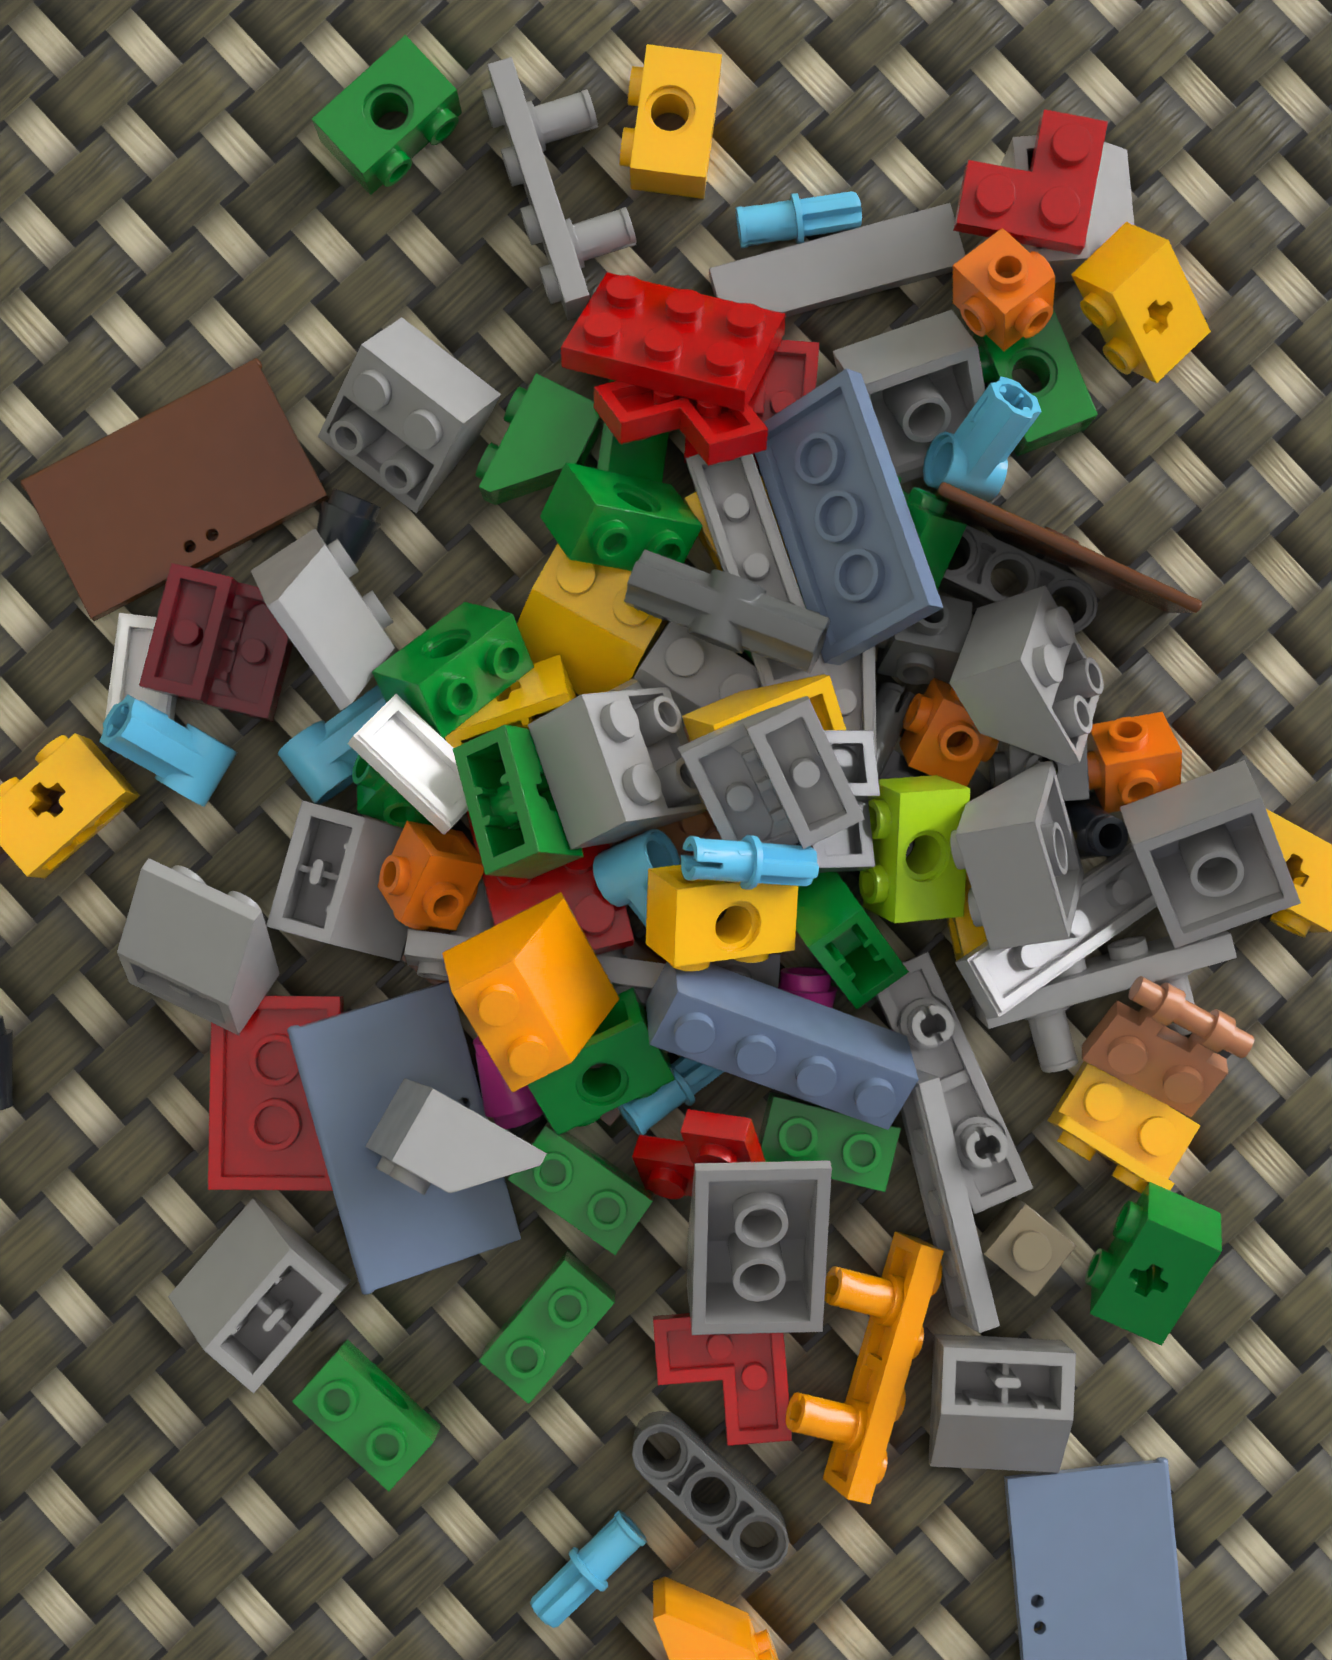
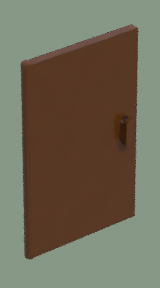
M257 358L20 481L21 487L27 491L90 619L94 622L165 585L171 563L198 568L320 504L322 500L326 501L329 499L262 371L261 361ZM191 545V547H189L188 552H186L187 546Z
M942 482L934 494L937 499L949 503L946 508L947 511L1167 613H1197L1202 607V601L1090 550L1080 545L1079 541L1046 526L1043 528L946 482Z

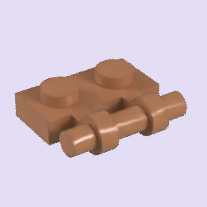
M1140 976L1132 984L1128 998L1143 1006L1138 1012L1116 1000L1081 1045L1082 1060L1192 1117L1228 1074L1227 1059L1217 1053L1224 1049L1242 1059L1250 1052L1254 1043V1036L1236 1027L1235 1019L1222 1011L1214 1009L1208 1012L1185 1000L1186 994L1179 988L1166 982L1159 986ZM1175 1023L1192 1032V1034L1187 1038L1166 1026Z

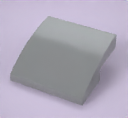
M808 696L758 712L678 747L722 840L741 841L746 835L758 836L761 843L788 845L800 843L802 848L805 849L865 820Z

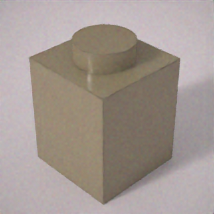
M1013 1197L1008 1201L979 1237L982 1253L1034 1297L1076 1248L1074 1243L1017 1197Z

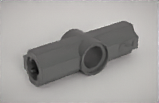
M645 549L639 560L635 562L627 583V592L624 599L628 606L638 611L640 610L656 618L668 620L689 628L688 633L708 643L736 653H743L745 649L809 674L819 658L831 622L828 617L820 615L818 612L766 595L767 591L764 588L739 576L712 569L710 574Z

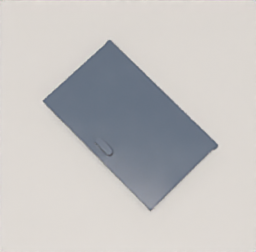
M448 981L302 1026L293 1025L287 1029L362 1294H371L376 1289L521 1239L504 1177L453 1193H448L431 1184L426 1194L423 1195L378 1170L376 1166L382 1156L365 1147L404 1078L431 1087L488 1119L484 1113L482 1096L454 996Z
M1158 1457L1155 1460L1066 1469L1060 1470L1059 1473L1039 1472L1004 1476L1020 1659L1187 1660L1168 1459ZM1042 1622V1628L1040 1630L1035 1631L1034 1629L1038 1628Z

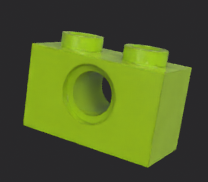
M938 775L878 779L880 796L868 801L875 867L860 871L859 888L863 898V907L893 923L964 917L966 869L959 870L956 867L951 852L950 838L951 832L958 828L966 803L970 801V788ZM915 839L914 848L906 858L908 846Z

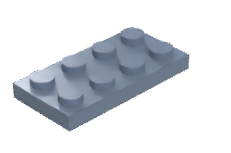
M846 368L763 422L768 428L767 449L755 453L806 609L818 612L820 615L828 617L831 621L821 654L824 663L834 665L845 663L943 608L862 374Z

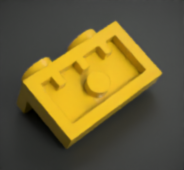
M1085 1061L1047 1120L1062 1130L1057 1142L1089 1162L1097 1152L1117 1164L1111 1176L1142 1194L1148 1182L1171 1191L1175 1183L1168 1178L1200 1128L1199 1124L1167 1104Z

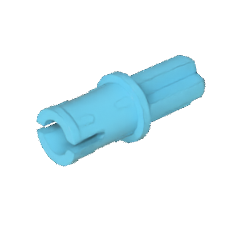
M852 191L799 199L798 193L790 194V200L735 208L741 248L795 239L796 243L800 244L804 243V237L851 230L859 228L862 224L861 202L857 193Z
M746 835L741 841L689 836L683 844V849L685 851H694V856L681 854V870L686 880L695 881L700 879L740 882L741 888L748 890L754 889L758 883L808 886L818 876L819 872L817 852L814 848L809 846L803 849L801 845L761 843L758 836Z
M681 1056L671 1064L676 1080L661 1086L654 1094L646 1098L629 1101L619 1106L618 1109L630 1127L638 1135H644L649 1128L681 1104L685 1103L691 1106L695 1103L694 1094L724 1071Z
M618 1510L614 1517L581 1550L573 1547L569 1551L571 1560L532 1597L530 1604L539 1619L553 1628L558 1627L596 1589L604 1592L608 1588L606 1579L640 1546L643 1547L647 1543L645 1535L630 1517L621 1510Z

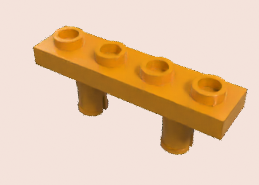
M896 1231L894 1232L881 1278L837 1266L831 1267L826 1276L825 1303L870 1315L845 1403L796 1392L791 1397L786 1412V1426L791 1432L833 1441L822 1479L846 1499L871 1504L875 1487L882 1481L885 1475L888 1459L886 1449L894 1422L903 1413L906 1401L905 1383L912 1359L917 1357L923 1345V1322L930 1298L937 1292L942 1279L941 1260L944 1251L918 1237Z

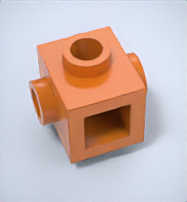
M1003 228L952 265L953 304L960 309L965 323L975 334L981 337L987 335L1003 351L1022 337L1031 338L1035 336L1049 322L1053 314L1055 275L1053 269L1041 254L1036 251L1028 252Z
M933 678L925 694H916L910 702L903 721V728L906 730L899 745L909 767L968 786L981 761L987 762L993 756L1000 740L981 734L952 686Z
M1163 711L1135 717H1122L1113 721L1092 725V730L1088 733L1087 737L1089 790H1095L1102 809L1106 812L1121 811V806L1181 784L1182 750Z
M406 821L392 854L382 864L377 887L393 910L395 918L402 924L416 930H427L429 927L456 931L467 907L473 903L476 897L478 883L484 873L481 856L463 831L450 829L443 835L435 826Z

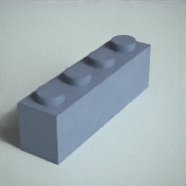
M666 962L646 1000L649 1045L889 1130L919 1080L906 1035L711 963L704 970L682 971L673 968Z

